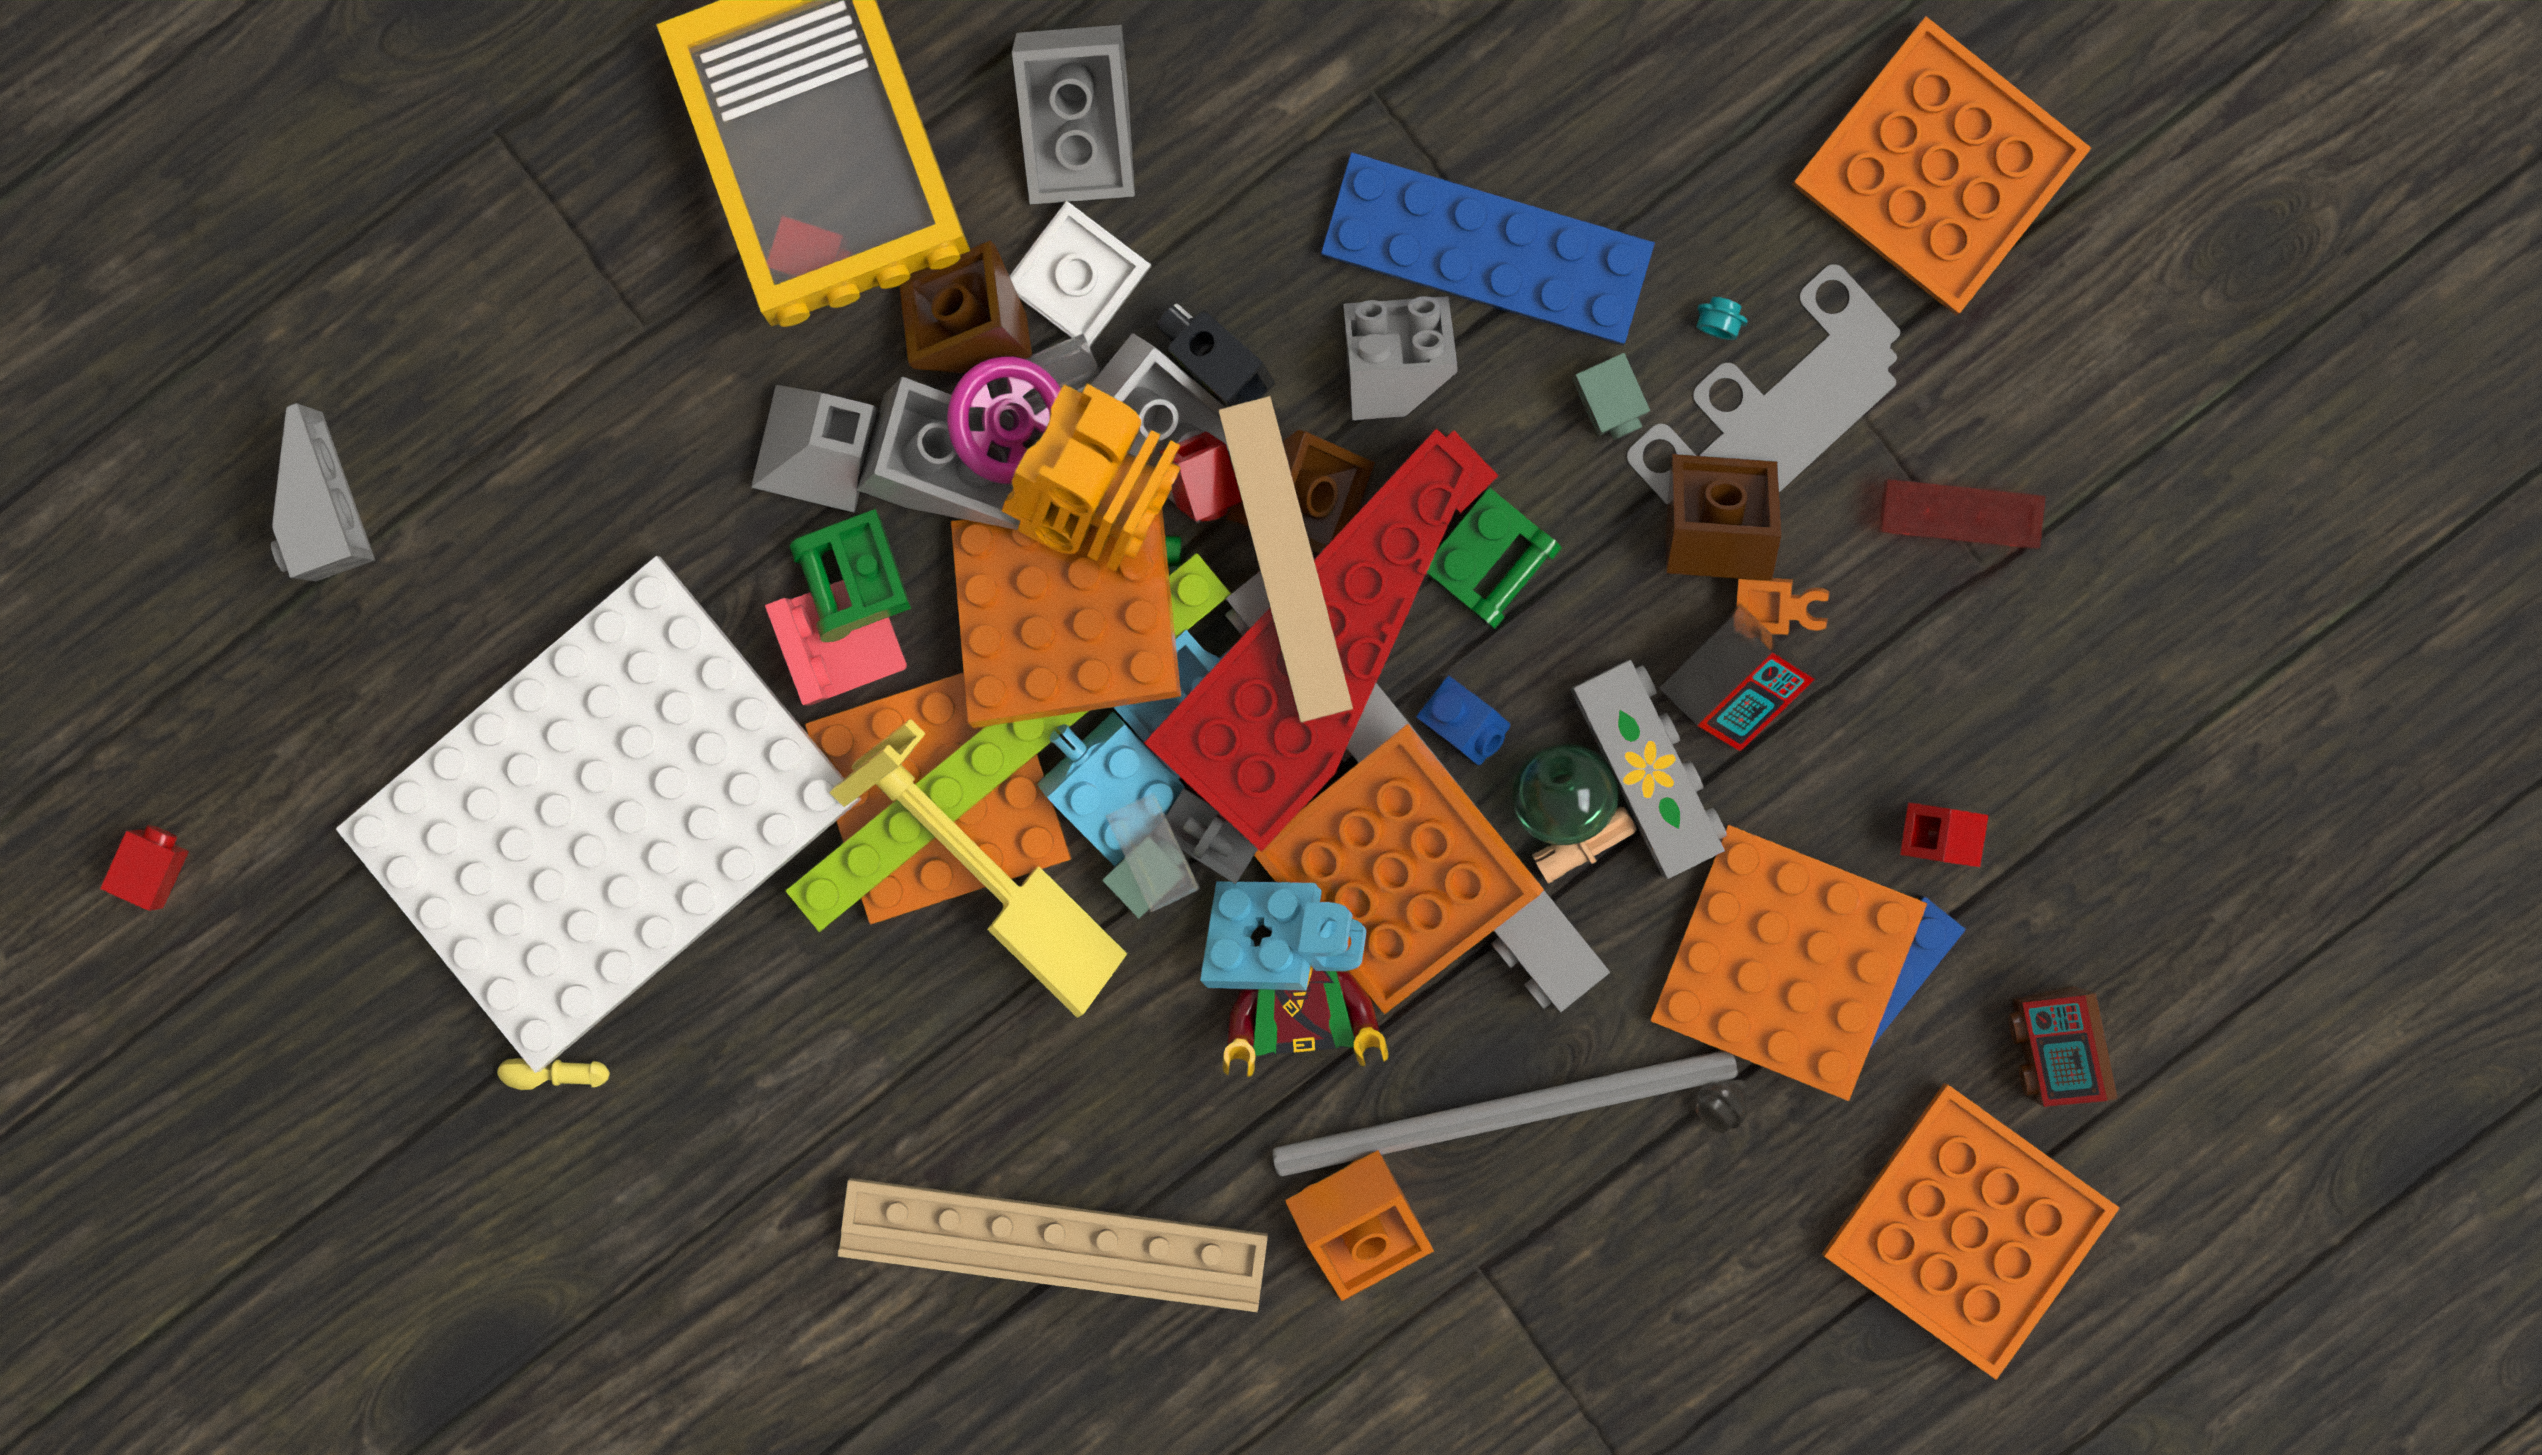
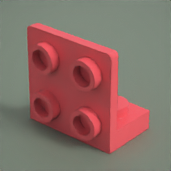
M844 580L831 584L838 610L841 611L852 607ZM810 592L794 599L783 598L765 605L802 705L811 706L907 668L906 660L889 617L853 630L841 640L827 643L820 640L816 628L819 617Z

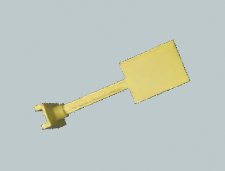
M909 719L856 760L851 766L854 771L835 785L829 793L843 807H846L876 784L892 801L897 799L1002 902L1003 910L987 930L1079 1018L1086 1012L1127 953L1039 866L1030 873L1019 887L913 783L915 777L902 764L926 733Z

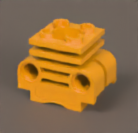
M1064 384L1051 406L1050 420L1043 436L1026 451L1014 473L1011 482L1014 488L1007 496L1002 512L1020 521L1017 531L1056 551L1066 554H1075L1079 550L1091 526L1098 528L1088 557L1097 561L1110 536H1113L1118 540L1107 563V567L1116 571L1124 555L1132 559L1136 557L1147 536L1146 533L1151 522L1163 507L1172 489L1171 485L1181 467L1172 463L1180 445L1170 440L1157 466L1149 464L1161 436L1160 434L1151 430L1137 457L1130 454L1141 427V419L1138 414L1123 402L1089 384L1086 385L1082 393Z

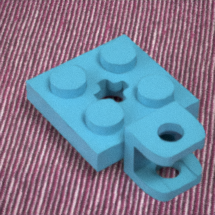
M1216 881L1200 981L1207 988L1307 991L1310 965L1315 971H1348L1361 965L1367 930L1359 921L1352 919V913L1345 906L1331 902H1320L1322 890L1315 883L1237 882L1234 884L1233 882ZM1265 925L1268 930L1272 931L1271 937L1262 938L1260 946L1254 947V941L1250 937L1257 927ZM1350 937V938H1351V946H1350V948L1347 950V948H1348V938Z

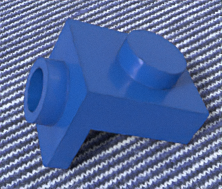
M1449 675L1416 716L1477 765H1481L1487 757L1498 751L1503 744L1506 732L1511 726L1491 706Z

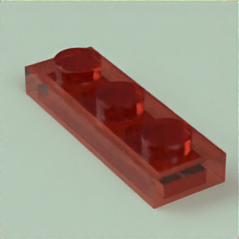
M1887 479L1884 481L1879 533L2036 550L2040 549L2046 496Z

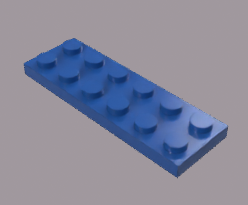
M1351 152L1321 256L1623 346L1626 342L1655 242Z

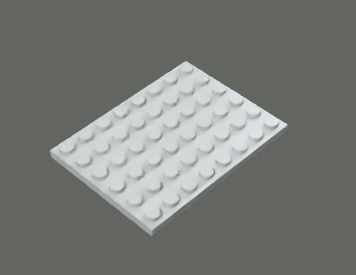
M655 556L338 826L336 830L536 1073L541 1072L856 805L861 798L858 797L846 807H843L829 793L844 777L663 559Z

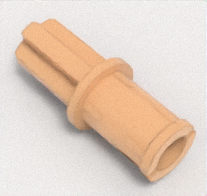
M1619 807L1580 830L1576 825L1573 826L1572 833L1539 852H1535L1532 856L1537 862L1536 864L1544 878L1550 884L1566 872L1589 860L1592 864L1595 863V855L1634 834L1636 825L1628 811L1624 807Z

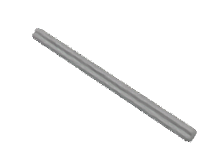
M1721 1050L1279 1146L1273 1149L1272 1153L1275 1170L1278 1175L1286 1176L1355 1161L1377 1150L1383 1155L1733 1079L1737 1076L1736 1060L1733 1054Z

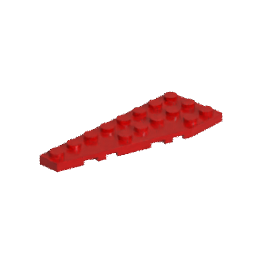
M1437 429L1314 559L1353 709L1301 723L1270 607L1144 742L1261 852L1335 774L1476 466Z

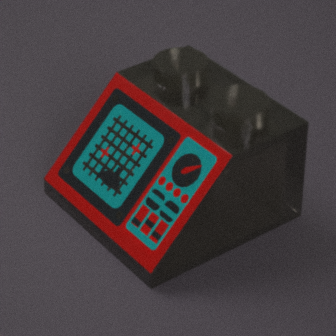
M1740 603L1666 675L1659 688L1697 726L1741 751L1805 690L1816 677Z

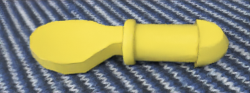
M515 1058L503 1061L498 1067L497 1074L500 1080L509 1087L518 1090H530L547 1080H552L554 1086L563 1083L588 1084L591 1087H598L608 1081L610 1072L603 1063L597 1061L592 1063H566L561 1060H554L553 1063H550L541 1072L535 1073L524 1059Z

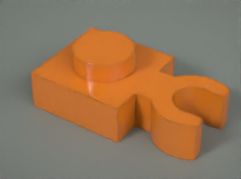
M1738 579L1735 631L1788 635L1790 620H1798L1803 627L1809 630H1823L1827 627V618L1811 616L1807 611V605L1814 600L1828 601L1829 591L1816 587L1804 591L1801 595H1792L1793 579Z

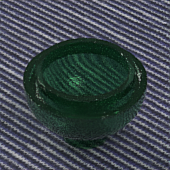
M1570 743L1547 746L1531 755L1520 767L1515 777L1512 792L1515 814L1523 828L1535 838L1555 845L1578 844L1599 834L1612 820L1619 799L1617 781L1607 762L1592 749ZM1559 774H1567L1571 777L1568 782L1562 784L1552 782Z

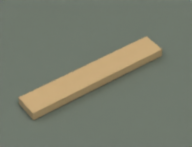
M1271 396L1220 409L1218 411L1300 721L1302 723L1352 710L1353 706Z

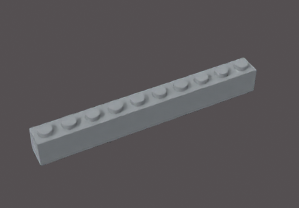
M1261 571L1226 598L1232 609L1225 616L1242 637L1270 608ZM1377 683L1343 754L1342 760L1344 762L1353 756L1359 763L1408 723ZM1544 890L1537 898L1494 930L1498 938L1491 943L1510 968L1517 962L1523 966L1531 976V979L1524 985L1543 1009L1553 1003L1562 1012L1610 973Z

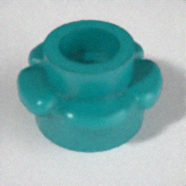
M1712 297L1710 304L1703 303L1697 307L1700 314L1697 328L1717 338L1736 340L1741 326H1747L1748 321L1743 315H1740L1741 305L1726 298Z

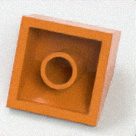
M1379 1150L1362 1159L1353 1161L1344 1169L1318 1183L1307 1186L1298 1194L1285 1200L1307 1247L1341 1301L1434 1252Z

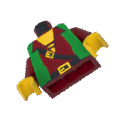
M1310 965L1307 991L1241 989L1230 1011L1228 1046L1225 1048L1223 1055V1072L1229 1075V1064L1234 1059H1243L1248 1063V1077L1253 1074L1255 1058L1259 1055L1354 1047L1359 1065L1365 1066L1363 1052L1367 1048H1379L1383 1061H1386L1388 1058V1050L1385 1039L1379 1032L1372 1000L1350 971H1315Z

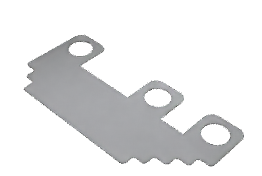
M1839 265L1827 266L1800 293L1802 305L1830 335L1768 393L1763 395L1741 370L1732 363L1719 365L1695 388L1693 394L1695 402L1723 432L1699 456L1777 461L1780 492L1896 385V379L1888 372V368L1897 360V355L1890 348V344L1900 336V329ZM1828 280L1840 281L1849 291L1847 307L1836 314L1822 311L1815 299L1818 287ZM1722 378L1735 380L1743 391L1741 404L1730 412L1717 410L1709 399L1711 386ZM1657 424L1630 447L1627 459L1638 474L1668 504L1670 470L1665 473L1650 471L1643 461L1644 448L1653 440L1663 439L1674 446L1676 454L1696 455L1668 425Z

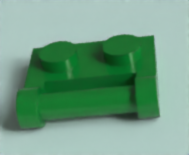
M1489 487L1436 551L1426 574L1489 626L1496 629L1505 618L1502 614L1505 608L1547 558L1553 560L1562 547ZM1518 535L1522 536L1531 545L1490 595L1483 599L1473 589Z
M876 509L802 536L790 544L794 562L802 566L819 617L816 628L822 642L828 643L841 640L853 630L911 609L883 524ZM830 550L834 551L852 607L841 611L838 610L821 559L823 554Z

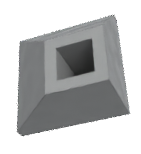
M1423 296L1415 299L1388 301L1368 300L1360 303L1344 304L1352 420L1404 417L1457 373V358L1448 296Z
M776 385L751 487L855 513L860 494L857 486L879 409L874 405L825 393Z

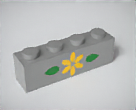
M1628 660L1570 688L1662 877L1669 879L1724 852L1725 850L1720 839L1727 836L1725 828L1714 808L1705 811L1696 793L1704 787L1692 762L1688 760L1681 763L1673 746V744L1680 741L1679 735L1667 713L1658 716L1649 698L1657 694L1645 667L1642 665L1635 669L1632 661Z

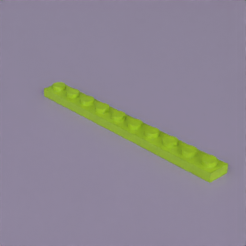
M1198 553L1169 576L1175 639L1185 630H1189L1231 595ZM1089 711L986 726L915 785L955 822L1051 743L1050 735L1054 730L1061 735L1062 733L1058 730V726L1067 724L1070 727ZM896 800L788 888L786 892L815 928L821 932L932 841L935 836Z

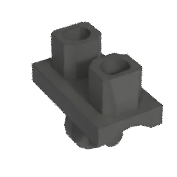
M1185 787L1155 832L1234 884L1237 883L1258 850L1207 801Z

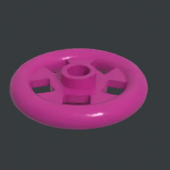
M995 357L971 368L956 385L951 395L947 412L950 440L963 463L974 473L989 481L1012 484L1014 473L1028 450L1023 446V443L1031 436L1034 428L1044 434L1050 420L1051 406L1061 390L1058 383L1039 365L1018 357ZM1006 378L1010 393L991 398L987 383L996 379ZM1033 388L1042 397L1046 406L1036 415H1034L1030 404L1023 398V395ZM970 407L983 409V431H970ZM1003 411L1009 412L1014 420L1013 427L1009 431L1003 429L1000 425L999 419ZM991 441L998 446L1009 447L1010 451L1006 463L996 461L987 456Z

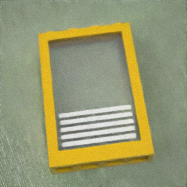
M719 0L657 24L761 313L771 327L780 324L782 327L799 324L810 317L809 312L830 305L832 308L849 305L860 298L861 292L879 285L882 289L899 286L910 279L911 273L929 266L933 270L949 267L960 260L961 254L970 251L877 0Z

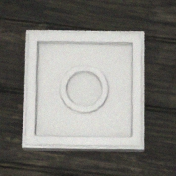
M1066 201L1011 273L1010 278L1019 298L1088 350L1151 268V264Z

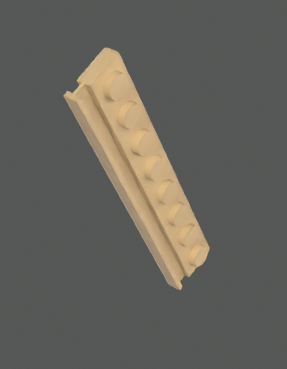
M850 1178L847 1183L838 1257L1258 1312L1268 1233Z

